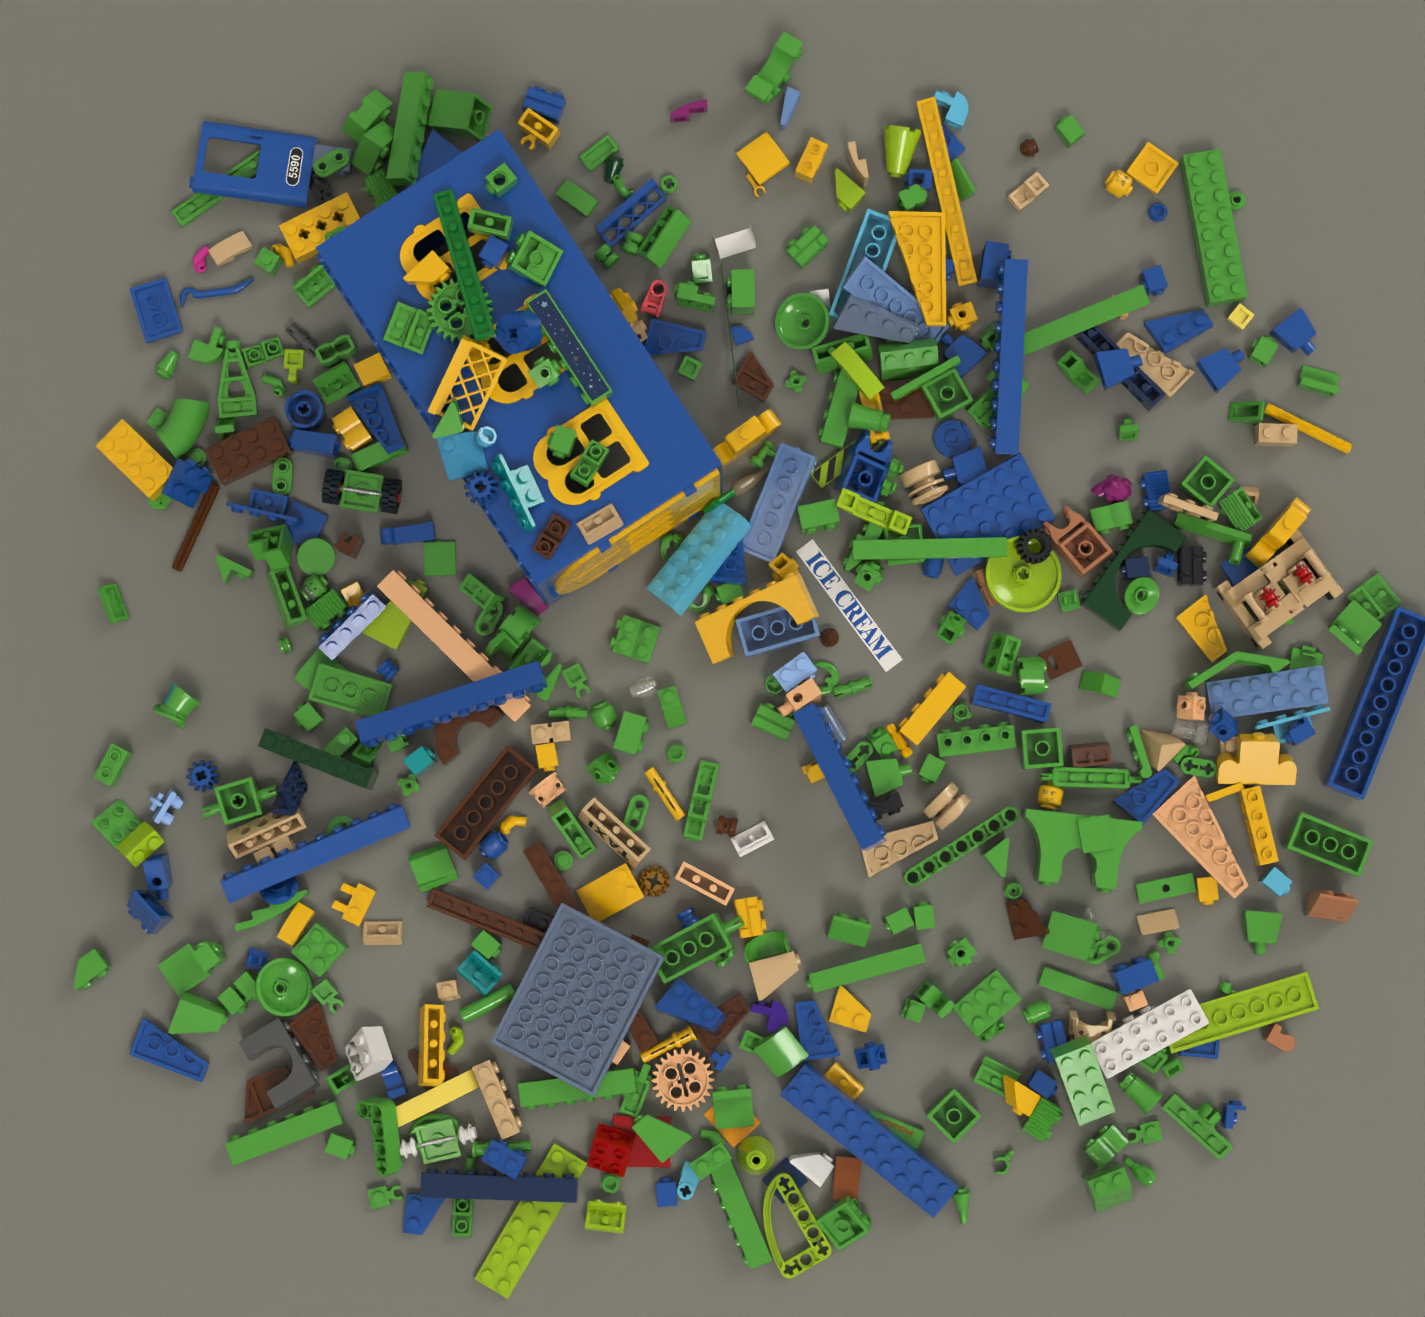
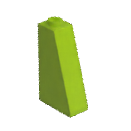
M418 579L415 582L412 580L407 582L409 586L414 584L421 591L418 595L423 600L426 598L429 589L425 587L426 583ZM390 601L387 607L362 633L399 651L413 622Z

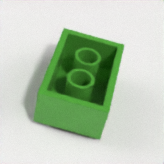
M994 969L955 1001L952 1009L971 1032L978 1037L1022 999L998 970Z

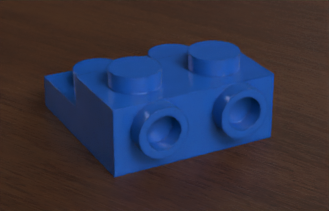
M186 458L185 461L177 459L161 493L193 509L201 492H207L214 476L209 474L211 470L203 466L197 468V463Z

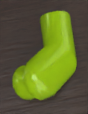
M456 1026L450 1029L452 1044L446 1049L452 1056L456 1054L465 1042L463 1030Z

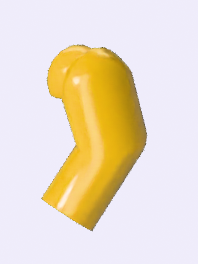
M508 816L500 823V831L507 835L515 825L526 826L527 817Z

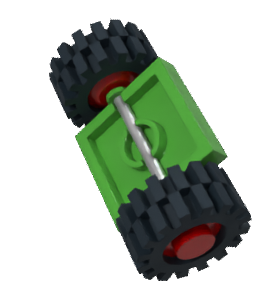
M327 469L325 472L322 503L339 505L340 503V508L374 514L379 513V507H381V512L398 513L402 496L401 480L385 479L384 475L346 470L344 480L343 471Z

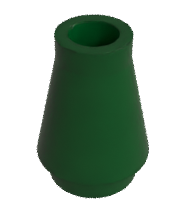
M609 155V158L606 159L604 182L614 184L612 178L614 175L620 174L624 166V159Z

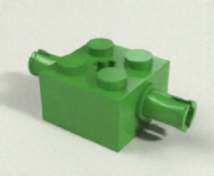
M249 777L214 788L218 800L217 803L202 806L201 810L202 812L209 811L203 813L205 819L221 813L224 824L229 826L265 815L263 800L276 797L279 791H274L278 789L276 784L259 789L255 777ZM239 797L244 799L242 806L236 803Z

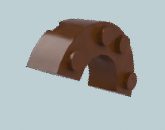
M489 706L485 711H474L469 716L462 718L458 716L444 724L440 722L436 729L435 747L443 765L447 766L461 754L457 747V736L463 726L479 722L488 728H492L505 716L493 706Z

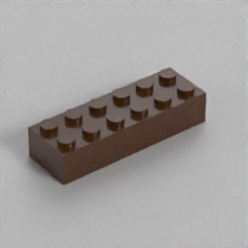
M507 745L434 836L463 860H467L480 844V841L489 833L539 770Z

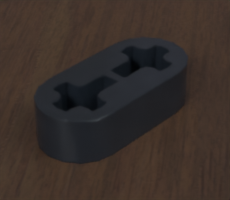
M316 173L311 174L309 188L321 205L326 202L325 200L322 201L324 199L321 194L322 192L330 196L329 200L334 199L335 196L324 178L318 177ZM321 179V181H319V184L322 188L318 189L316 185L312 186V184L314 183L313 180Z

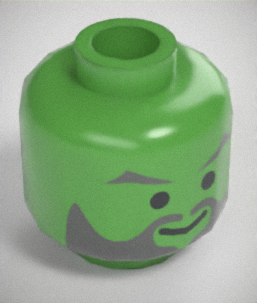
M312 574L301 582L300 591L308 602L310 600L316 602L328 593L326 586L329 583L323 575L319 577L317 574Z

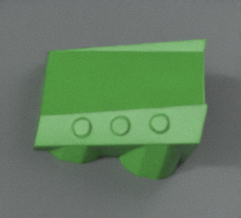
M444 843L408 856L421 892L431 890L459 878L448 848Z

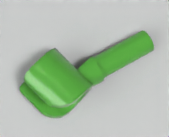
M1220 982L1219 991L1221 993H1236L1235 990H1231V983Z

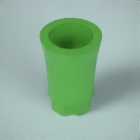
M854 402L849 416L848 428L887 433L891 414Z
M1131 1072L1118 1085L1119 1088L1124 1090L1123 1093L1145 1115L1150 1112L1163 1096V1094L1143 1082L1138 1076L1135 1077Z

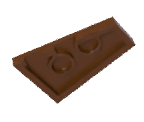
M317 1002L288 1025L323 1072L335 1063L338 1058L320 1002Z

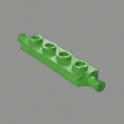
M1053 767L1051 773L1040 772L1039 775L1040 781H1051L1053 787L1126 790L1129 789L1131 783L1141 784L1142 782L1140 780L1142 779L1141 776H1131L1128 769Z

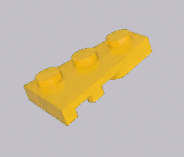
M1205 594L1175 619L1210 663L1223 655L1227 649L1216 624L1214 613L1210 608L1208 597Z

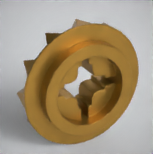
M650 866L644 869L639 877L641 890L646 895L652 897L664 894L670 884L668 873L659 866ZM656 873H658L657 880L663 884H656L651 889V882L646 878H654Z

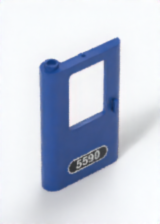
M203 121L194 177H190L189 188H192L194 193L307 209L314 146L316 145L317 137ZM213 138L259 145L261 149L256 177L252 179L205 172L203 168L208 140Z

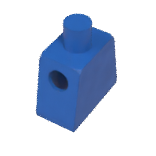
M1299 308L1270 332V335L1291 353L1301 348L1308 356L1316 350L1315 346L1310 342V339L1316 335V331L1302 308Z
M948 332L941 339L942 343L947 347L942 354L945 361L957 355L960 358L961 365L955 367L961 379L987 354L983 348L964 334L956 340Z
M1224 348L1198 360L1196 366L1214 392L1217 393L1241 370L1238 363L1245 359V356L1240 349L1231 354L1227 348Z
M1127 349L1096 352L1094 355L1104 391L1132 378L1135 375L1133 368L1143 365L1140 354L1130 357Z
M981 446L951 459L952 467L942 469L944 479L955 478L957 486L987 471Z
M164 853L149 856L142 862L149 891H156L158 900L168 899L167 888L173 884L169 855Z

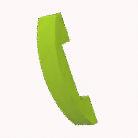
M842 488L835 505L864 521L902 535H906L912 517L890 510L862 498L859 494Z

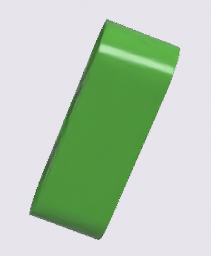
M404 441L406 447L388 454L382 445L377 442L352 454L351 458L357 471L367 472L406 454L409 449Z

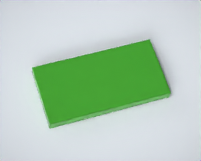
M318 662L308 700L369 717L385 711L393 684Z

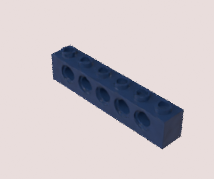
M1098 326L1073 335L1093 356L1096 352L1120 349ZM1139 367L1133 368L1135 375L1121 384L1150 411L1166 394Z

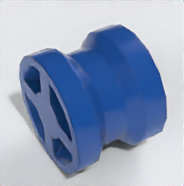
M388 658L380 665L377 672L382 674L384 679L389 682L397 675L401 668L395 666L393 661Z
M693 907L676 915L677 919L681 920L683 929L700 921L695 916Z

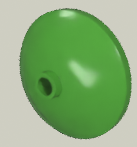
M797 293L788 297L778 308L775 317V328L778 337L785 345L796 350H808L820 344L826 337L830 327V314L826 304L819 297L810 293ZM808 320L809 325L805 327L804 323Z
M278 958L268 962L261 968L255 981V992L259 1003L267 1012L276 1016L286 1017L300 1012L307 1005L311 996L312 983L307 970L293 959ZM278 985L281 987V992L277 991Z

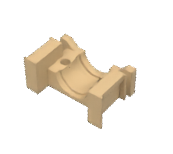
M1069 1010L1068 1031L1069 1034H1073L1069 1035V1042L1086 1035L1091 1043L1113 1031L1112 1020L1116 1021L1114 1011H1106V1021H1101V1024L1088 1025L1083 1021H1078L1079 1018L1076 1010Z

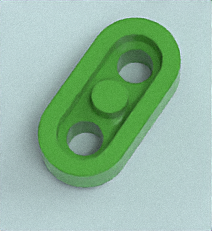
M335 149L315 161L314 171L318 177L328 178L347 167L350 162V156L344 149ZM338 155L343 156L342 160L340 161L336 160V157ZM322 164L326 165V168L324 170L320 169V166Z
M287 458L276 460L273 468L272 489L276 494L283 496L289 495L293 486L294 466ZM282 464H286L285 470H280ZM280 483L285 484V487L283 489H279L278 486Z
M497 601L494 604L498 608V612L495 614L491 613L489 609L482 610L475 623V630L479 635L489 636L495 630L504 613V607L500 602ZM488 624V629L482 630V625Z
M635 795L630 800L624 825L632 832H638L643 826L649 807L648 799L645 796ZM637 801L643 802V806L641 808L636 807ZM632 819L637 820L635 827L630 825Z
M1109 936L1096 942L1094 947L1096 948L1097 957L1090 959V962L1087 963L1096 965L1116 955L1121 949L1120 941L1116 937ZM1108 943H1112L1114 945L1113 950H1109L1107 948Z

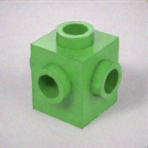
M543 356L535 361V367L528 371V374L540 389L546 384L550 387L558 382V376L562 374L560 371L562 367L551 356L547 359Z
M867 560L865 563L861 562L855 571L858 575L853 582L870 592L874 584L879 585L884 576L881 573L884 568L876 560Z
M949 611L946 617L943 615L937 625L940 628L935 636L952 645L957 637H962L966 630L963 626L967 620Z
M608 751L586 767L599 786L605 782L610 784L617 778L616 774L621 770Z
M962 937L959 941L955 939L947 945L949 949L946 950L948 954L946 958L952 966L956 964L958 967L961 965L966 967L973 961L971 957L977 951L965 937ZM959 950L963 952L961 956L957 955Z

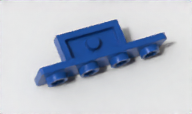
M252 488L248 507L230 502L226 503V506L232 507L231 511L242 513L243 510L250 511L249 515L260 518L261 514L267 515L268 520L278 522L280 518L285 520V524L296 526V523H303L302 519L286 516L290 497Z

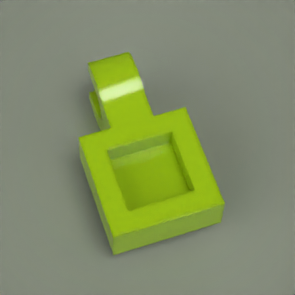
M285 349L283 368L289 370L288 381H290V384H298V370H304V350Z

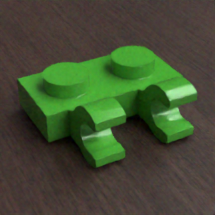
M893 458L890 462L888 474L881 486L880 497L886 499L888 494L892 495L895 492L898 484L893 483L894 477H899L904 469L903 465H899L900 460Z

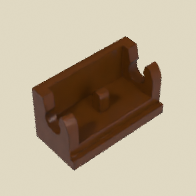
M344 532L333 547L339 552L356 559L365 540L357 534L353 537L349 536L345 540L347 532Z
M1107 741L1069 745L1071 753L1070 762L1073 768L1112 764L1110 744Z

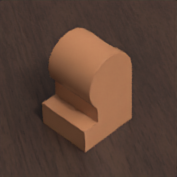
M1272 1023L1263 1040L1280 1050L1291 1051L1295 1047L1294 1038L1291 1035L1280 1033L1282 1027Z

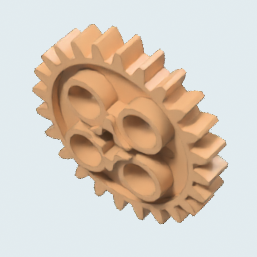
M681 1048L680 1053L673 1049V1055L666 1052L667 1058L660 1057L662 1063H655L658 1071H652L656 1077L652 1078L651 1082L657 1083L652 1089L659 1090L655 1096H662L660 1103L667 1101V1108L674 1105V1111L677 1110L678 1106L681 1107L682 1112H684L685 1106H688L689 1110L692 1111L693 1104L699 1108L698 1101L705 1103L706 1101L703 1096H710L707 1089H713V1086L709 1084V1082L714 1081L713 1077H709L713 1070H707L710 1063L704 1064L705 1057L703 1056L699 1059V1052L697 1051L692 1055L691 1049L687 1053H685L683 1048ZM677 1063H680L684 1077L688 1078L685 1080L688 1096H685L682 1083L678 1081L680 1080ZM687 1063H693L695 1065V1068L692 1072H686L684 1070V1067ZM669 1068L676 1070V1074L672 1078L665 1075ZM692 1082H698L700 1084V1087L697 1091H691L689 1089V1086ZM679 1087L681 1089L680 1095L672 1096V1088Z

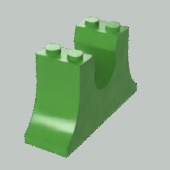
M1022 809L1021 817L1029 825L1036 844L1034 881H1039V885L1053 886V883L1059 882L1063 871L1062 861L1064 856L1070 850H1082L1077 820L1090 818L1091 816ZM1110 818L1115 848L1101 850L1100 853L1097 851L1086 853L1092 864L1090 872L1091 887L1097 888L1096 892L1111 893V889L1116 890L1121 855L1128 841L1137 832L1142 830L1143 822Z

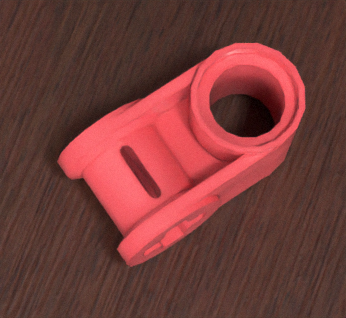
M655 280L651 283L640 313L646 312L659 319L668 292L667 286L662 280ZM656 286L664 288L661 294H656L653 290Z

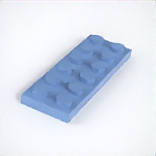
M862 256L841 286L848 294L919 324V329L913 340L935 338L936 343H938L949 327L948 324L945 327H926L917 299L866 256Z
M781 442L749 523L752 527L743 537L744 552L768 562L773 561L778 556L817 460L816 456Z
M1323 665L1280 671L1274 674L1266 673L1206 682L1211 714L1223 708L1232 717H1240L1329 704Z

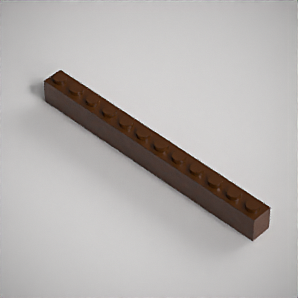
M538 841L523 850L557 910L561 903H564L583 913L542 842ZM639 1008L629 1031L641 1052L658 1043L659 1039Z

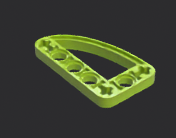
M787 1172L777 1174L770 1181L764 1195L763 1221L767 1241L776 1265L783 1277L791 1279L831 1255L832 1248L822 1229L815 1222L816 1219L791 1175ZM780 1178H789L787 1184L789 1188L794 1186V1189H790L784 1194L783 1191H786V1188L783 1184L779 1185L781 1182ZM776 1188H778L810 1246L786 1260H783L771 1224V1201ZM792 1193H796L799 1196V1201L795 1204L788 1201V1197ZM801 1210H806L809 1213V1217L805 1221L798 1218V1213ZM811 1227H815L819 1231L818 1235L814 1238L809 1237L807 1234L808 1229ZM823 1237V1240H820L821 1244L824 1247H828L825 1254L817 1252L820 1248L816 1241ZM803 1254L811 1256L809 1264L801 1263L800 1258ZM797 1259L798 1264L801 1268L798 1269V1267L795 1266L792 1269L793 1272L791 1274L789 1272H784V1270L786 1269L785 1265L788 1264L789 1266L795 1265V1262L793 1260Z

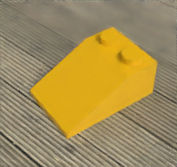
M627 863L576 891L589 916L599 922L645 897Z

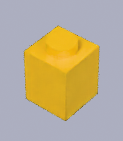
M556 743L535 745L539 769H544V772L554 771L555 767L559 766Z
M1212 877L1194 878L1197 891L1195 892L1196 901H1202V905L1214 904V900H1219L1217 882Z

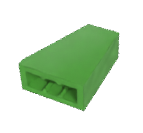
M183 992L168 1033L218 1032L220 1026H225L229 1016L225 1014L227 1008Z
M641 1113L633 1120L635 1124L632 1125V1128L661 1163L666 1161L692 1138L689 1132L648 1113L644 1116Z

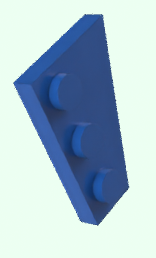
M1202 309L1144 322V327L1162 352L1167 354L1212 328L1213 323Z
M651 318L645 349L649 355L702 351L707 332Z
M743 539L737 543L735 549L731 551V554L712 576L711 582L747 585Z
M815 1001L795 1002L800 1045L809 1055L803 1061L841 1056Z

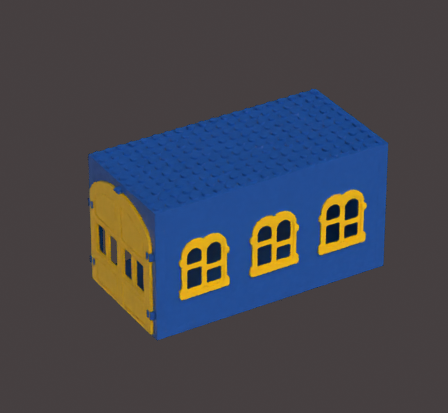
M498 129L315 247L319 252L316 257L433 433L442 416L434 415L427 411L460 344L459 339L451 343V337L443 340L444 334L442 333L437 336L438 328L432 329L422 355L382 340L397 302L427 312V309L432 308L427 302L434 301L430 294H438L433 285H409L403 279L419 263V259L446 243L433 194L449 189L453 190L465 230L468 226L472 208L498 213L501 216H511L514 223L510 240H501L509 245L510 251H515L517 244H515L517 236L529 230L563 250L546 287H542L527 277H521L506 268L508 264L506 258L498 270L495 268L490 270L485 267L477 272L481 286L484 287L483 293H489V297L486 300H492V305L488 307L493 308V313H490V315L493 317L494 330L498 320L504 314L519 310L525 311L528 308L525 302L547 289L612 389L613 395L595 407H592L590 403L586 405L580 396L583 393L579 386L574 387L569 379L572 375L568 369L564 371L563 368L560 369L562 374L558 376V382L550 387L546 384L539 389L528 374L530 369L524 361V356L535 350L531 349L508 356L503 368L504 370L508 366L516 364L527 379V384L517 391L506 392L499 386L497 380L474 430L471 431L464 428V431L460 432H476L485 426L495 430L497 434L495 443L487 448L483 447L489 469L488 472H485V477L488 473H491V480L497 479L498 481L494 486L498 487L499 491L492 492L497 498L489 497L490 504L483 500L481 508L544 603L548 601L551 605L569 592L589 584L608 571H613L619 567L620 563L687 519L690 520L697 516L698 512L703 510L712 499L718 498L722 493V463L500 129ZM505 162L517 177V185L500 198H497L495 194L491 195L486 189L485 177ZM498 178L494 183L502 185L505 183V180ZM475 234L468 238L469 246L472 247L481 240L488 241L489 237ZM448 251L440 259L445 264H451L454 269L451 255ZM460 294L458 299L464 301L462 294ZM443 304L440 309L449 311L452 306L450 304ZM457 308V312L464 313L463 310ZM454 321L451 326L453 328H460L462 323ZM546 335L543 336L541 343L536 348L549 341ZM481 361L473 364L477 375L487 372L485 362ZM501 362L489 364L490 370L499 368ZM470 365L463 367L460 371L463 379L474 376ZM489 374L478 378L482 388L490 386L492 383ZM459 375L455 382L460 381ZM475 379L465 382L468 393L479 389ZM462 383L453 386L454 397L465 394ZM481 393L470 395L473 406L482 404ZM467 397L457 400L460 411L470 408ZM451 402L444 404L442 411L445 412ZM472 411L462 413L463 421L472 424L474 420ZM601 414L612 430V433L600 441L599 444L608 447L614 442H619L630 457V462L606 478H602L597 472L593 478V487L583 493L574 494L566 488L565 478L575 468L582 454L562 466L552 464L547 458V449L550 446L547 444L549 435L555 432L557 425L577 432V438L585 451L590 441L581 429V424L594 415ZM500 453L503 455L510 471L528 465L545 502L543 504L528 509L536 527L527 534L520 527L518 516L510 506V499L501 487V480L498 474L493 470L492 459ZM467 477L462 478L466 485H470L466 480ZM479 484L480 487L477 486L476 489L483 493V489L486 490V487L483 484ZM612 503L624 525L588 545L576 523ZM553 513H557L572 522V525L551 560H548L532 549L541 532L545 530Z

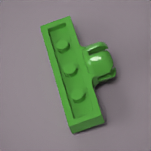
M1174 1092L1161 1106L1163 1110L1219 1160L1233 1148V1144L1215 1129V1125L1221 1119V1114L1216 1108L1213 1109L1212 1104L1209 1102H1203L1199 1108L1193 1109Z

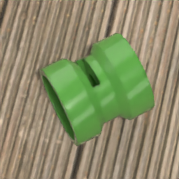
M627 231L625 243L622 244L620 250L628 255L638 256L639 254L636 251L640 244H642L644 237Z
M607 243L601 246L593 256L597 261L603 263V267L606 270L612 268L620 259L617 253L611 251V247Z
M773 675L766 679L765 688L770 694H779L783 690Z

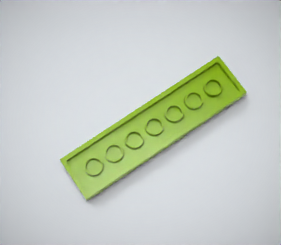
M1308 972L1299 973L1199 1003L1209 1023L1172 1043L1168 1048L1172 1054L1318 1010L1319 1006Z
M554 1143L535 1176H543V1173H555V1176L562 1177L563 1173H572L574 1177H580L588 1162ZM520 1201L474 1279L508 1299L565 1202Z

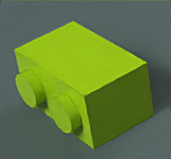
M144 821L117 845L116 849L136 868L165 841Z

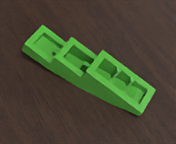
M700 761L684 829V839L702 842L719 764Z
M309 890L297 892L292 899L285 903L270 904L268 908L253 911V920L234 924L236 932L260 925L281 915L309 895Z

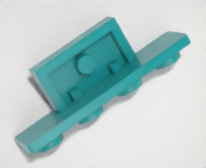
M500 453L492 459V467L501 480L502 489L510 499L511 508L518 516L520 527L527 534L536 527L528 509L541 505L545 501L528 465L510 471L503 455Z

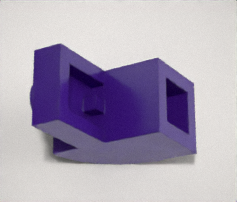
M772 999L771 1007L767 1006L768 1003L757 1000L756 1004L752 1003L751 1012L769 1015L766 1031L775 1033L782 1026L785 1025L787 1027L788 1014L780 1002Z

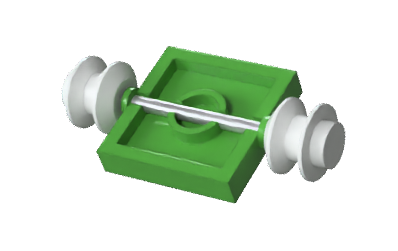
M453 1117L415 1125L414 1129L418 1142L413 1137L410 1138V1142L402 1139L400 1154L404 1155L407 1159L411 1153L414 1157L417 1156L420 1149L424 1164L462 1156L460 1142L466 1145V1141L471 1140L474 1143L475 1138H477V1131L475 1127L468 1124V1128L464 1129L460 1126L457 1132Z

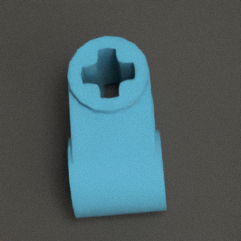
M687 1160L684 1162L677 1186V1194L683 1200L693 1197L697 1183H699V1178L689 1165L691 1162ZM685 1185L689 1186V1190L691 1191L690 1193H686V1196L682 1195L683 1192L680 1190L681 1188H685Z

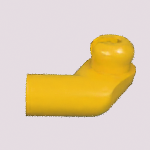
M279 243L272 245L271 251L284 258L286 268L295 266L290 248Z

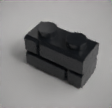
M1180 546L1177 550L1178 586H1202L1203 582H1206L1207 572L1203 570V563H1206L1207 559L1206 551H1203L1202 546Z

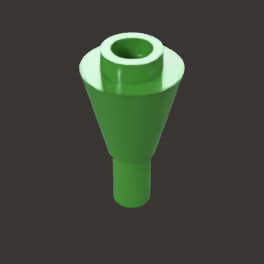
M958 1186L952 1197L959 1211L960 1223L965 1224L968 1223L967 1210L970 1190L966 1189L965 1186Z

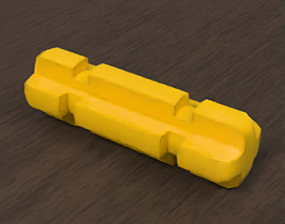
M891 723L886 726L885 730L890 734L898 750H901L902 756L904 758L911 756L913 751L910 747H907L906 741L896 731L895 725Z

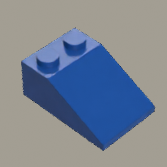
M135 890L126 905L130 909L128 913L135 920L138 918L141 921V927L148 934H157L173 919L148 890Z

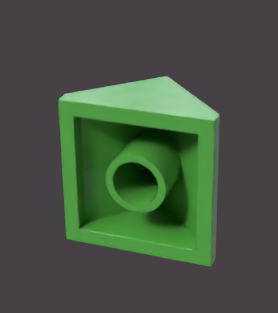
M1010 838L1000 839L981 855L998 877H1006Z

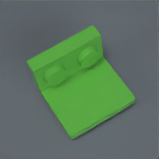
M1352 600L1327 628L1355 654L1359 655L1363 650L1364 644L1377 632L1382 623L1357 601Z

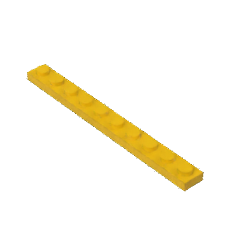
M936 97L916 101L941 211L945 212V228L955 265L958 285L961 287L977 283L978 279Z

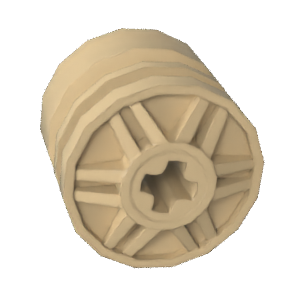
M936 460L921 464L899 476L904 488H914L908 494V498L917 496V498L911 501L913 507L930 503L949 490L947 485L938 487L945 482L944 478L936 480L934 478L941 472Z

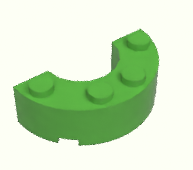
M784 31L774 45L764 67L758 75L753 76L744 92L763 105H769L773 97L777 98L782 90L780 88L781 85L789 81L792 75L789 72L795 61H799L804 51L801 50L803 42Z

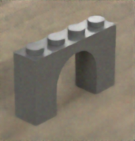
M278 1017L241 1040L239 1044L247 1058L252 1061L274 1048H285L290 1053L293 1062L290 1075L286 1080L266 1092L275 1109L281 1111L320 1086L318 1082L320 1078L314 1069L311 1070L309 1066L311 1062L306 1053L301 1052L299 1048L301 1047L300 1041L296 1036H292L291 1028L288 1025L289 1022Z

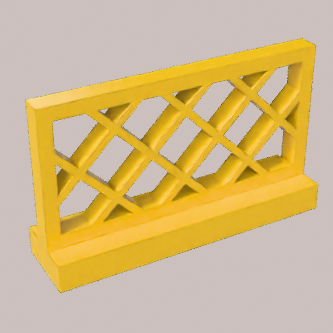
M463 335L427 412L443 417L445 413L442 411L444 404L451 402L453 398L458 400L467 397L470 408L460 412L462 414L472 411L474 416L472 424L463 422L465 428L473 431L508 358ZM471 348L479 349L483 358L472 361L469 354ZM495 357L502 361L499 368L490 370L487 359ZM484 361L487 372L477 375L473 364ZM470 365L474 376L463 379L460 371L463 367ZM489 374L492 383L490 386L482 388L478 378ZM459 375L460 381L455 382ZM475 379L479 389L468 393L465 382ZM462 383L465 394L454 397L453 386ZM481 393L482 404L473 406L470 395Z

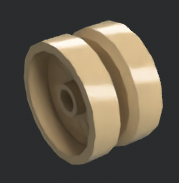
M952 781L922 811L928 818L934 817L938 812L941 813L935 820V825L940 830H943L948 824L952 823L971 801L965 793L960 794L955 800L952 799L959 789Z

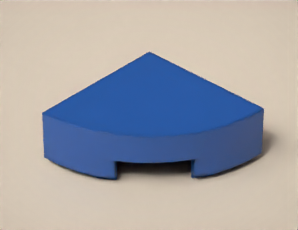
M740 326L730 327L736 346L754 340L753 335L747 329Z

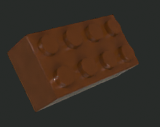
M275 416L205 448L216 474L224 486L265 468L280 458H286L294 454Z

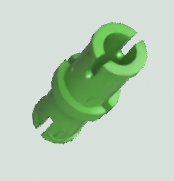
M869 676L855 681L849 680L846 684L832 687L835 699L850 694L855 695L859 691L872 688V682Z
M566 705V707L549 706V719H587L588 707H570V705Z

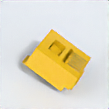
M812 763L801 767L804 775H807L810 784L825 778L818 764L811 766Z

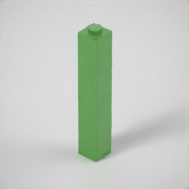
M921 943L808 973L809 978H806L808 989H812L813 993L925 963L926 960Z

